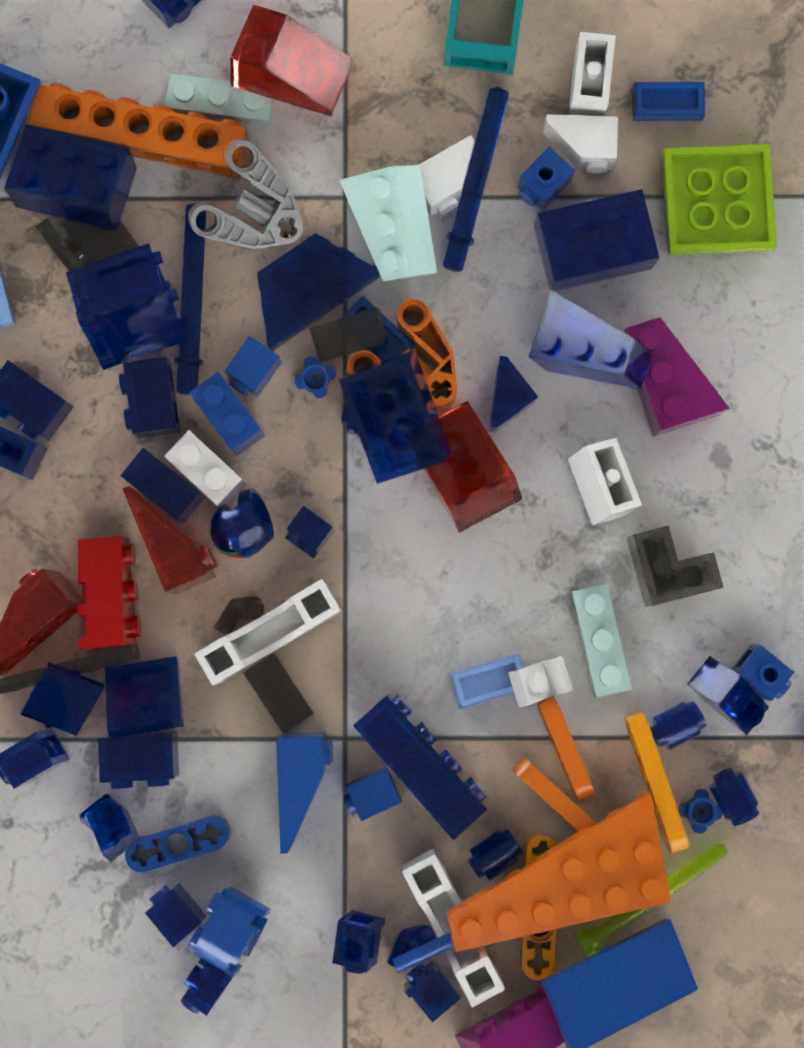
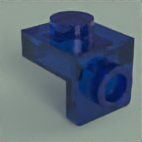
M109 794L103 795L79 815L81 822L93 831L102 855L110 862L140 839L128 810Z
M433 960L426 966L423 963L418 964L405 977L407 980L404 984L405 994L415 1000L432 1023L461 999V995Z

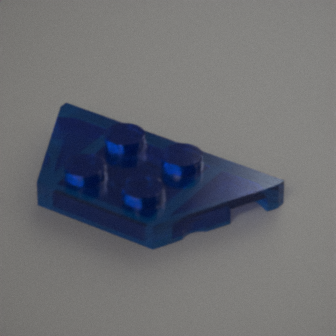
M315 233L259 271L257 277L268 348L274 351L380 278L377 266L359 259L354 253L343 247L339 248L333 245L330 240Z

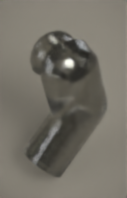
M251 595L231 599L214 628L227 635L233 631L238 621L260 618L265 611L264 604L261 599Z

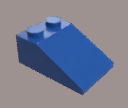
M326 732L281 734L276 738L280 854L290 851L326 772L327 765H331V762H333V741L326 740Z

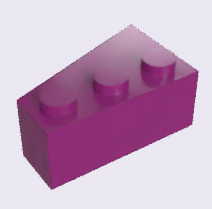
M661 317L627 327L621 334L620 340L653 437L720 416L730 409Z

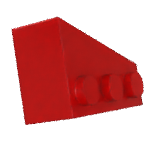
M124 536L78 540V584L82 585L83 604L78 605L79 618L84 617L86 637L78 638V649L137 645L136 637H141V621L139 615L134 616L133 601H138V584L136 579H131L130 566L135 565L136 562L135 548L133 543L129 544L128 538Z

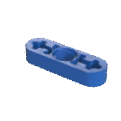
M212 815L139 837L128 845L125 851L126 863L136 872H146L218 850L229 840L230 826L223 817ZM209 823H213L214 828L222 829L223 833L218 836V842L214 843L213 839L208 837L198 842L201 848H195L196 839L190 828H196V835L206 832L209 829ZM180 833L187 838L188 848L184 853L176 854L170 850L168 840L172 834ZM155 839H161L160 848L166 859L161 860V852L148 857L147 864H144L142 859H135L134 853L139 850V845H142L144 850L152 849L158 846Z

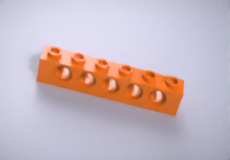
M51 83L50 86L40 84L33 101L28 122L34 134L40 138L241 179V175L226 165L224 161L225 147L235 139H243L248 142L250 140L246 127H242V124L235 120L222 119V122L209 120L207 116L198 112H188L187 115L175 113L173 109L159 104H155L151 108L142 106L137 101L126 97H120L119 100L108 99L103 94L93 90H85L84 93L75 92L59 83ZM73 109L80 110L74 119H65L69 111ZM108 116L114 117L113 122L109 126H99L103 118ZM142 123L149 125L144 133H133L137 125ZM171 132H183V135L179 140H167V137ZM207 138H216L218 140L217 144L212 148L206 149L201 147L203 141ZM240 146L233 152L232 160L238 167L244 166L248 149L246 146Z

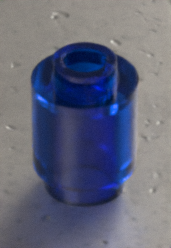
M691 701L687 704L681 702L652 717L653 726L650 729L659 747L665 745L668 750H672L700 735V730L707 727V724L696 703Z
M727 768L712 777L714 782L709 786V789L725 819H730L733 826L744 824L759 815L756 807L758 801L742 771L734 772L732 768Z
M506 828L500 833L498 830L469 849L473 856L467 861L479 879L486 875L491 881L518 862L517 857L523 854L524 851L509 829Z

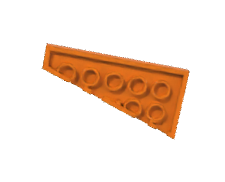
M648 791L643 792L636 797L635 801L621 809H615L607 814V818L588 829L585 827L537 856V860L522 869L514 870L501 882L489 889L484 888L446 911L453 949L455 952H460L671 902L651 793Z

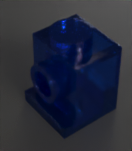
M303 506L286 530L289 533L285 539L314 559L335 530L330 524Z
M354 910L341 917L337 924L332 963L344 966V969L350 973H367L377 964L381 931L385 925V918Z
M200 958L198 963L203 968L195 965L183 983L188 987V990L180 1001L191 1012L197 1014L202 1012L207 1016L233 976Z

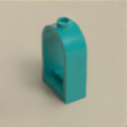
M452 0L444 66L513 75L523 0H515L509 46L456 40L455 32L460 0Z

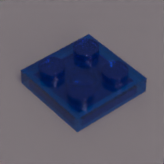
M177 656L105 668L107 732L111 739L184 727L180 664Z

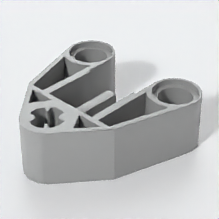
M235 139L229 142L224 150L226 165L237 174L246 178L247 182L275 198L276 201L272 206L245 188L236 199L234 208L262 224L259 230L210 203L199 202L193 205L188 213V223L192 230L204 238L253 250L296 242L302 235L303 222L289 184L254 144L243 139ZM240 146H246L251 156L248 164L243 167L236 166L232 160L234 150ZM203 210L212 211L215 217L214 224L208 229H201L196 225V217ZM286 217H291L289 224L293 226L292 230L289 233L283 231L284 235H280L281 228L277 226L280 219L287 221Z

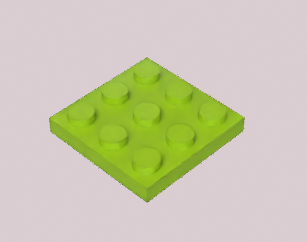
M770 144L663 149L662 167L668 256L769 252L777 248Z

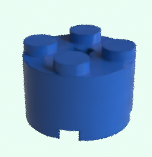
M233 887L225 888L221 894L217 892L212 898L206 910V913L211 916L203 928L200 926L197 928L188 947L194 950V955L234 977L242 968V965L238 964L241 956L249 957L268 920L265 916L271 912V908Z

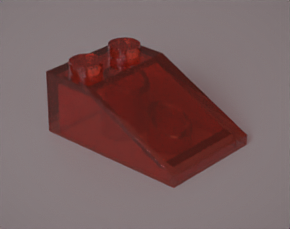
M253 4L230 57L231 86L332 117L353 59L289 15Z
M468 401L405 433L441 503L459 533L522 500L516 476Z
M130 486L122 489L165 592L179 594L216 578L213 569L217 568L218 564L210 547L207 548L205 545H202L141 492Z
M43 568L39 571L33 569L20 579L19 584L21 587L13 593L0 623V676L10 672L78 613V605L83 604V599L60 572Z

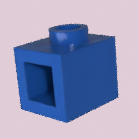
M549 146L520 176L517 187L520 190L519 194L527 204L532 207L537 205L543 211L572 181L575 169Z
M751 644L729 671L763 700L770 701L774 698H781L788 691L792 684L789 679L795 673L760 644Z

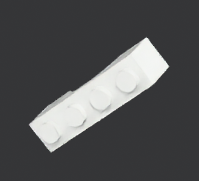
M321 579L293 595L260 618L223 636L194 653L211 685H218L343 611L326 582Z
M432 848L402 864V873L419 906L426 914L437 936L440 937L450 932L446 911L462 901L437 852ZM485 946L455 952L453 948L445 951L454 974L472 1008L505 990L503 980Z

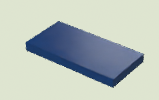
M663 919L541 980L567 1048H588L698 990L671 919Z

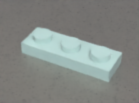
M170 73L165 106L173 109L175 113L185 115L188 112H198L208 118L231 119L237 122L270 126L275 90L274 87Z
M608 584L572 591V600L594 696L597 698L632 690Z

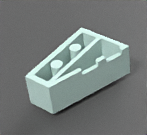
M420 165L391 166L339 180L383 282L437 273Z

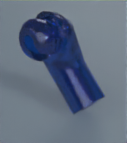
M423 924L400 931L387 963L395 967L392 961L393 958L436 939L435 932H433L431 927Z

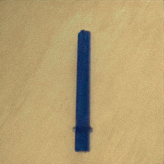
M501 87L489 90L452 232H448L446 236L449 243L443 267L453 272H461L463 270L469 246L474 245L475 240L472 238L509 98V92Z
M197 203L188 204L185 207L178 357L174 359V363L178 365L176 390L179 394L190 395L189 392L198 386L199 366L203 365V360L199 358L205 238L197 235L188 223L189 210ZM203 210L197 215L196 225L198 228L206 229L207 210Z

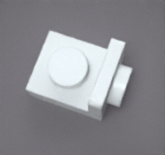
M561 656L508 672L519 708L532 705L552 696L570 692L573 689L563 657Z

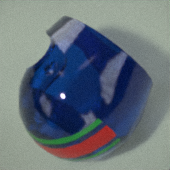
M254 488L240 491L237 498V506L233 510L226 504H223L213 515L210 524V535L214 545L222 554L232 558H249L260 552L274 538L273 524L268 509Z

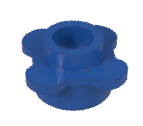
M314 356L307 357L303 363L304 369L302 373L295 377V385L299 389L305 388L313 393L316 398H323L327 394V386L330 380L336 377V370L331 365L325 366L319 363ZM317 374L319 379L313 380L312 375Z
M704 789L696 790L694 797L688 802H682L678 808L679 814L691 822L692 830L696 833H704L707 827L711 826L716 820L721 819L723 814L722 808L715 805L709 799V793ZM698 808H703V814L699 815L697 813Z

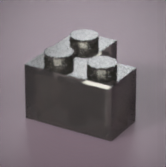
M669 525L627 537L645 607L724 588L714 552L678 561Z

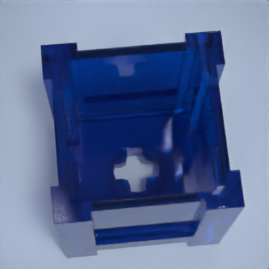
M149 243L66 272L78 323L90 342L103 370L185 342L183 331L189 328L185 317L178 319L173 302L180 300L176 288H171L169 280L165 281L159 268V264L164 263L161 252L153 253Z

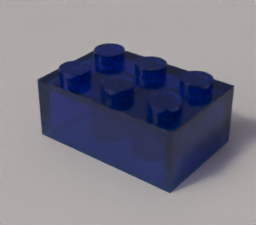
M26 124L4 188L16 208L117 231L137 167L128 147Z
M643 189L539 212L534 222V229L550 292L653 269L660 258Z
M415 350L349 372L339 379L377 484L447 461L452 452Z

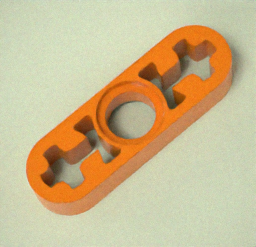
M552 696L538 702V710L575 798L579 802L595 795L592 783L555 697Z
M525 757L512 769L517 776L578 832L585 827L588 829L597 824Z

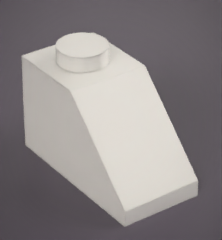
M546 115L543 134L577 169H586V172L591 174H601L613 169L617 160L618 117Z
M471 135L419 164L427 211L430 217L438 212L440 215H444L458 206L473 154L474 139Z

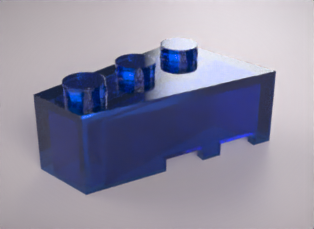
M551 290L528 357L549 372L641 389L652 354L632 337Z

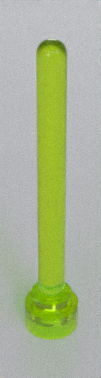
M722 844L714 845L668 877L670 895L724 858L727 854L726 847ZM652 907L614 915L598 927L593 925L587 929L584 926L573 935L589 957L601 951V947L606 945L605 940Z

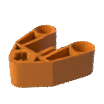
M408 299L401 303L398 308V329L414 343V348L431 362L436 369L433 371L409 348L403 352L394 364L419 386L415 390L375 354L363 350L353 354L348 361L350 380L355 386L402 409L447 410L454 404L457 395L453 351L425 303L419 299ZM414 311L418 312L423 317V320L420 324L411 326L405 323L403 317L408 312ZM368 362L374 367V371L369 377L363 378L355 374V367L359 363ZM436 386L438 389L444 386L447 387V396L449 397L440 396L437 399L434 398V387Z

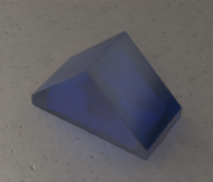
M500 356L497 364L488 432L496 433L532 406L538 399L537 394L506 356Z

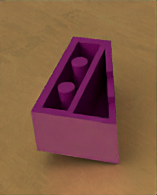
M542 983L536 987V992L514 1001L505 1009L455 1035L461 1048H556L564 1043Z

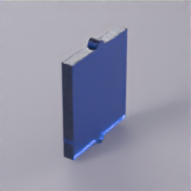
M48 662L24 704L20 715L41 722L48 729L54 727L77 736L104 690L105 684L80 675L79 670L73 672Z

